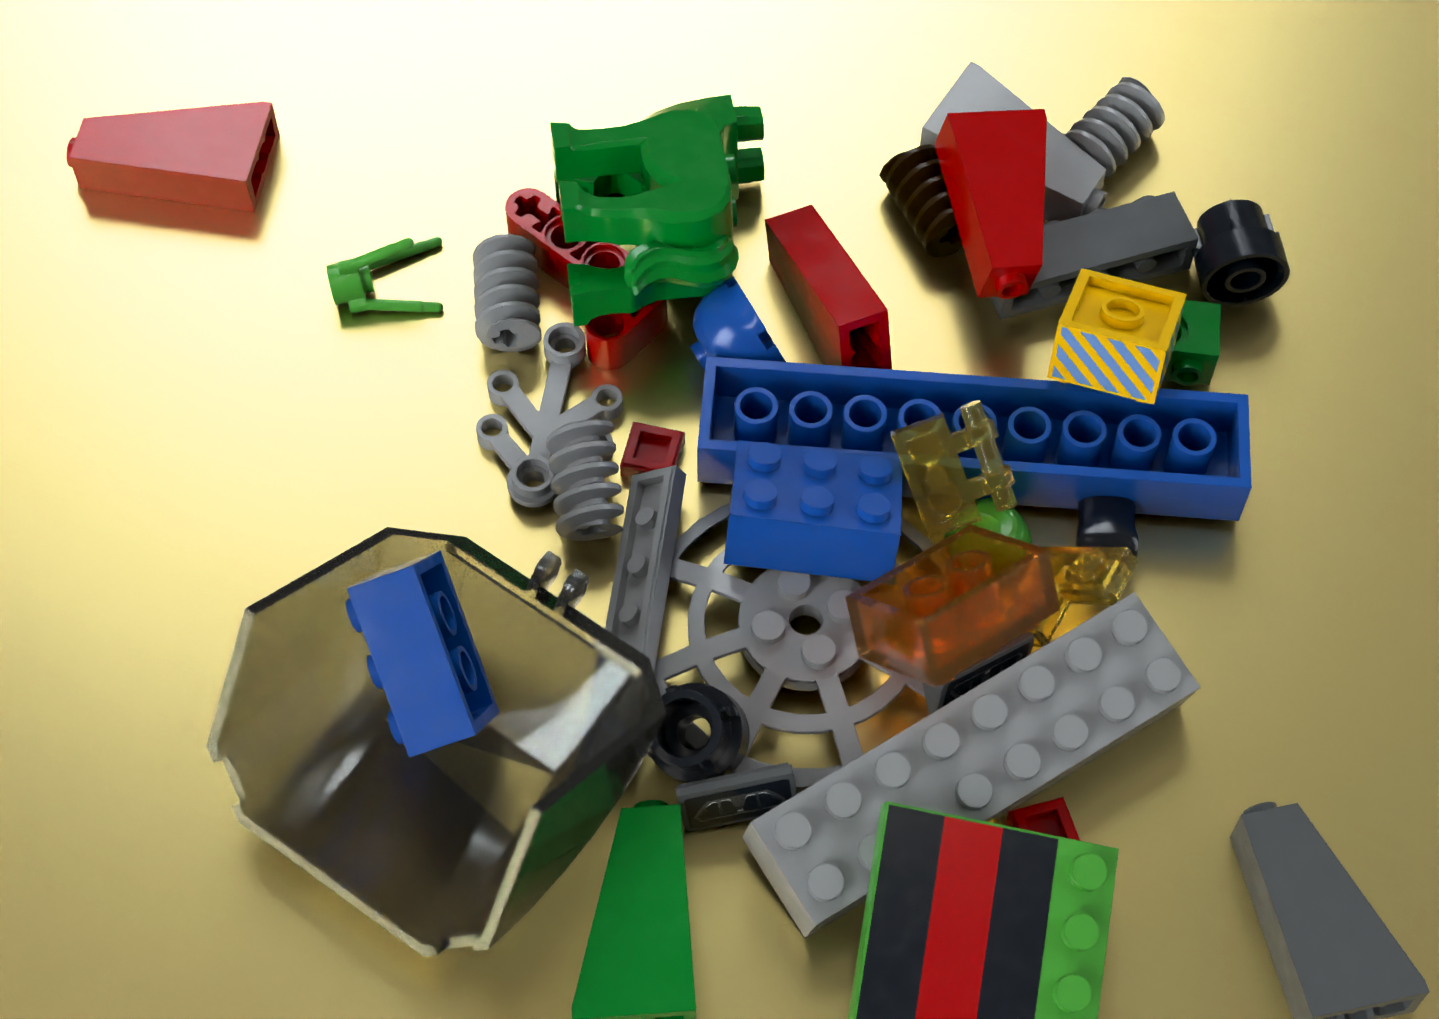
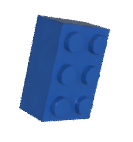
M738 440L723 564L891 584L901 536L903 460L885 458L878 455L868 456L828 451L819 448L810 449L776 445L768 442Z
M441 550L379 571L346 588L350 597L346 601L349 620L356 632H363L370 651V655L367 656V667L370 677L378 689H384L391 708L387 714L390 731L399 745L404 744L409 758L475 736L500 713Z

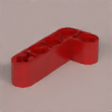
M523 188L512 193L506 200L505 214L508 234L519 235L530 240L536 246L533 256L537 259L538 268L567 289H569L567 263L587 264L606 269L625 265V259L629 253L619 245L592 241L565 243L560 204L544 192L535 188ZM667 300L655 301L642 307L637 312L601 315L590 320L585 325L586 351L589 361L602 370L610 371L620 369L628 364L666 326L668 318Z

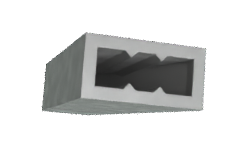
M970 61L922 126L920 145L935 144L947 113L1030 110L1032 108L980 65ZM1047 121L1044 220L1064 221L1086 215L1092 210L1103 208L1108 195L1107 192L1102 191L1106 169Z

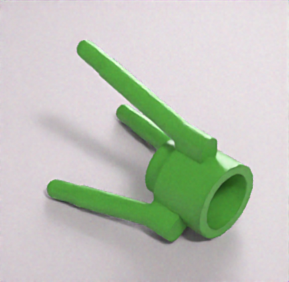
M433 237L414 243L412 238H405L356 258L326 265L328 281L335 305L348 303L351 314L366 310L441 312L443 304L440 302L369 299L366 293L376 291L371 270L439 247L442 244V239L440 237Z

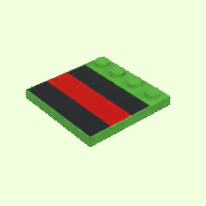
M884 802L880 807L848 1019H1098L1119 849L903 804Z

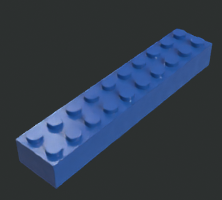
M706 356L697 445V482L732 484L738 440L902 459V497L968 502L993 498L1010 505L1078 509V502L1083 498L1115 496L1133 501L1136 505L1135 514L1239 521L1252 488L1249 399L1246 394L1160 388L1153 405L1059 381Z

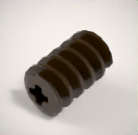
M931 144L920 145L892 157L883 166L879 176L886 183L891 196L895 197V201L899 209L904 212L909 225L914 227L913 230L919 241L923 242V247L927 254L933 257H942L957 252L963 247L935 146Z

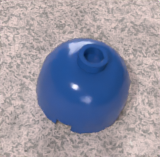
M734 276L715 287L701 299L694 311L692 323L698 341L690 345V348L704 371L706 356L786 362Z

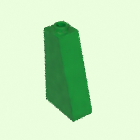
M645 800L631 808H621L571 1007L572 1019H696L680 804L668 805L661 800Z

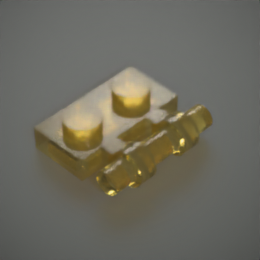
M981 400L969 402L959 408L966 427L954 433H950L943 413L891 431V438L929 539L981 521V515L975 499L991 494L997 512L1011 509L1018 504L1011 486L1016 482L1010 465L1003 464L995 442V438L999 436L994 420L987 419ZM974 448L983 473L967 480L958 453Z

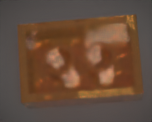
M971 524L845 597L858 656L935 688L952 681L956 674L977 661L992 656L997 652L998 648L1022 633L1034 630L1041 621L1060 610L1049 549Z

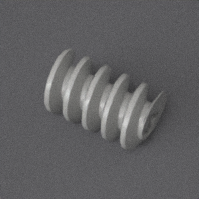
M1122 77L1119 83L1113 85L1108 93L1101 97L1094 107L1088 109L1082 119L1076 121L1064 135L1106 169L1105 178L1113 175L1116 166L1123 165L1126 162L1128 154L1135 153L1140 147L1141 142L1147 141L1151 137L1153 130L1159 129L1163 125L1165 115L1160 103L1142 82L1132 77Z
M493 235L479 243L472 254L473 280L475 285L473 288L476 319L475 333L481 343L491 349L503 352L529 350L538 345L542 339L541 328L538 326L541 322L540 311L537 309L540 305L539 294L536 292L539 288L538 276L536 275L538 263L537 259L533 256L536 246L530 240L519 235Z
M581 420L569 422L553 431L547 437L546 447L553 454L549 458L548 465L551 472L556 474L551 481V490L556 495H559L554 499L553 510L557 515L561 516L556 521L555 528L556 532L564 538L577 541L597 540L624 531L621 526L610 524L609 519L624 513L622 505L607 503V498L618 495L622 491L621 485L605 482L604 479L619 471L617 463L602 461V457L615 453L617 450L614 442L600 440L601 436L613 432L614 424L611 421Z

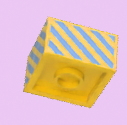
M1081 268L1057 325L1047 377L1059 380L1062 383H1071L1133 399L1136 402L1154 405L1175 347L1187 294Z

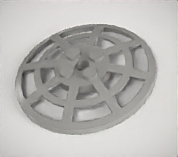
M730 503L699 519L676 539L670 580L695 587L688 611V641L690 646L662 658H656L650 699L654 705L666 693L665 688H668L666 680L696 667L707 685H711L730 695L743 709L750 732L746 755L733 773L773 765L747 757L761 726L793 734H823L832 732L842 765L827 768H792L798 794L863 755L855 725L865 722L884 710L900 695L905 686L925 697L919 671L921 667L917 666L924 637L921 606L952 603L956 623V649L972 642L971 616L963 589L948 561L925 535L902 517L901 535L926 556L943 581L912 585L908 575L895 562L892 577L895 587L865 593L863 588L854 579L771 569L762 573L753 583L724 573L730 566L729 564H723L725 549L712 560L708 567L678 559L684 550L701 535L728 520ZM711 592L741 603L738 613V628L706 639L705 612ZM904 609L907 635L902 655L872 640L874 614ZM808 615L817 619L821 624V628L813 634L803 635L794 631L790 623L798 616ZM743 651L749 664L761 675L750 698L742 694L725 678L714 660ZM863 662L890 675L887 681L873 694L854 705L848 706L841 682L855 673ZM782 687L799 691L818 690L826 713L794 714L778 711L771 707ZM693 721L686 728L685 741L691 750L700 749L709 741L710 737Z

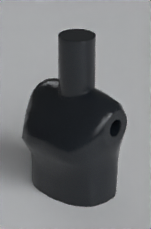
M1092 496L1083 498L1078 502L1075 554L1080 560L1096 563V590L1102 594H1112L1118 590V564L1134 562L1138 557L1139 540L1135 526L1136 505L1133 501L1122 497Z

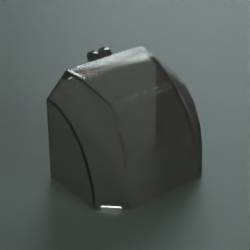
M386 527L245 608L206 747L213 762L223 760L239 798V802L233 805L232 808L240 824L423 957L438 956L445 949L473 946L475 951L488 950L540 900L594 836L625 792L646 757L667 712L649 657L575 609L585 595L587 584L589 583V576L580 570L575 569L567 577L562 591L556 597L547 590L556 579L562 563L561 558L551 551H547L539 560L534 573L529 579L465 536ZM441 550L500 713L475 736L409 758L404 744L399 745L390 731L387 714L391 708L384 689H378L370 677L367 667V656L370 655V651L363 632H356L349 620L346 601L350 597L346 588L379 571Z

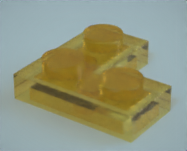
M1041 546L1031 561L1030 567L1014 595L1007 603L1006 609L994 630L1012 622L1033 633V647H1043L1050 643L1071 604L1113 605L1117 603L1139 562L1128 547Z

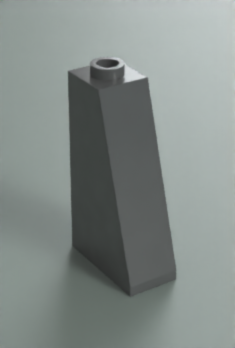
M1264 802L1246 809L1241 814L1230 839L1292 1018L1384 1019L1414 1012L1429 994L1425 979L1299 804L1294 803L1277 807L1275 802Z

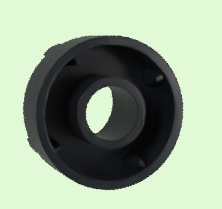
M1229 200L1209 208L1200 216L1197 221V228L1194 229L1199 240L1196 248L1192 249V254L1202 294L1208 301L1221 304L1222 306L1247 305L1271 296L1284 286L1290 275L1284 246L1279 231L1274 232L1269 214H1263L1261 206L1249 200Z
M687 683L665 688L666 693L653 705L647 718L645 730L647 745L644 747L648 756L667 775L687 783L733 773L744 759L749 745V725L740 705L725 692L703 683ZM696 719H706L711 729L709 741L702 748L691 750L685 741L686 728Z

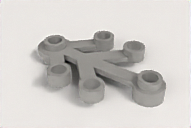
M569 322L556 323L549 327L544 334V354L550 363L539 411L519 388L518 378L513 372L498 370L492 373L487 380L490 400L498 406H506L532 438L529 455H526L511 438L507 421L501 415H484L476 424L478 443L486 450H495L510 469L507 475L508 492L514 501L526 507L544 506L557 497L551 490V481L556 474L551 472L548 465L552 453L546 447L547 437L553 431L564 424L574 421L595 420L597 418L611 421L618 418L623 411V396L620 389L614 385L604 384L596 387L589 398L562 413L571 370L580 364L586 355L584 332L579 326H574L573 323ZM564 348L572 350L570 352L565 353L558 352L559 350ZM502 384L512 386L510 390L505 392L495 389ZM603 399H612L615 401V403L611 406H602L599 404V402ZM490 428L501 430L496 436L484 434ZM610 433L600 437V440L613 442ZM613 453L608 456L602 457V461L609 462L613 456ZM533 480H537L543 483L542 485L536 487L525 486L528 482Z

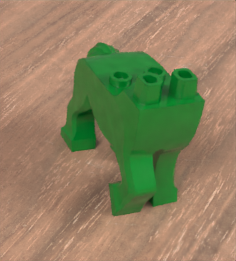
M731 94L678 103L656 111L639 122L625 126L604 129H576L569 123L550 122L553 161L555 162L556 201L560 204L565 243L592 241L616 245H638L626 257L625 265L618 268L606 269L587 264L567 263L569 295L574 326L587 325L590 320L601 315L637 312L642 307L658 300L706 296L715 287L732 277V273L739 261L738 248L733 242V227H737L736 200L739 199V184L765 180L764 157L761 147L738 149V142L764 139V119L760 106L734 107ZM611 193H618V194L625 195V197H618V198H617V197H606V196L609 195V194H611Z

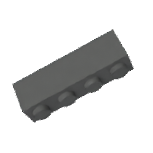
M1174 191L1158 196H1143L1132 203L1109 209L1098 208L1086 215L1064 221H1049L1044 223L1043 265L1028 294L1013 299H1001L999 297H990L1000 320L1066 303L1081 268L1136 282H1143L1188 270L1193 260L1192 249L1196 248L1199 238Z

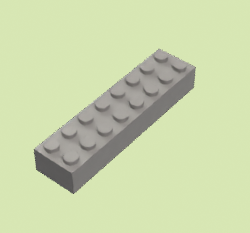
M1133 592L751 821L742 839L804 938H807L866 901L880 807L884 802L888 801L992 823L1007 814L1008 811L1017 808L1175 710L1190 698L1200 686L1139 597Z

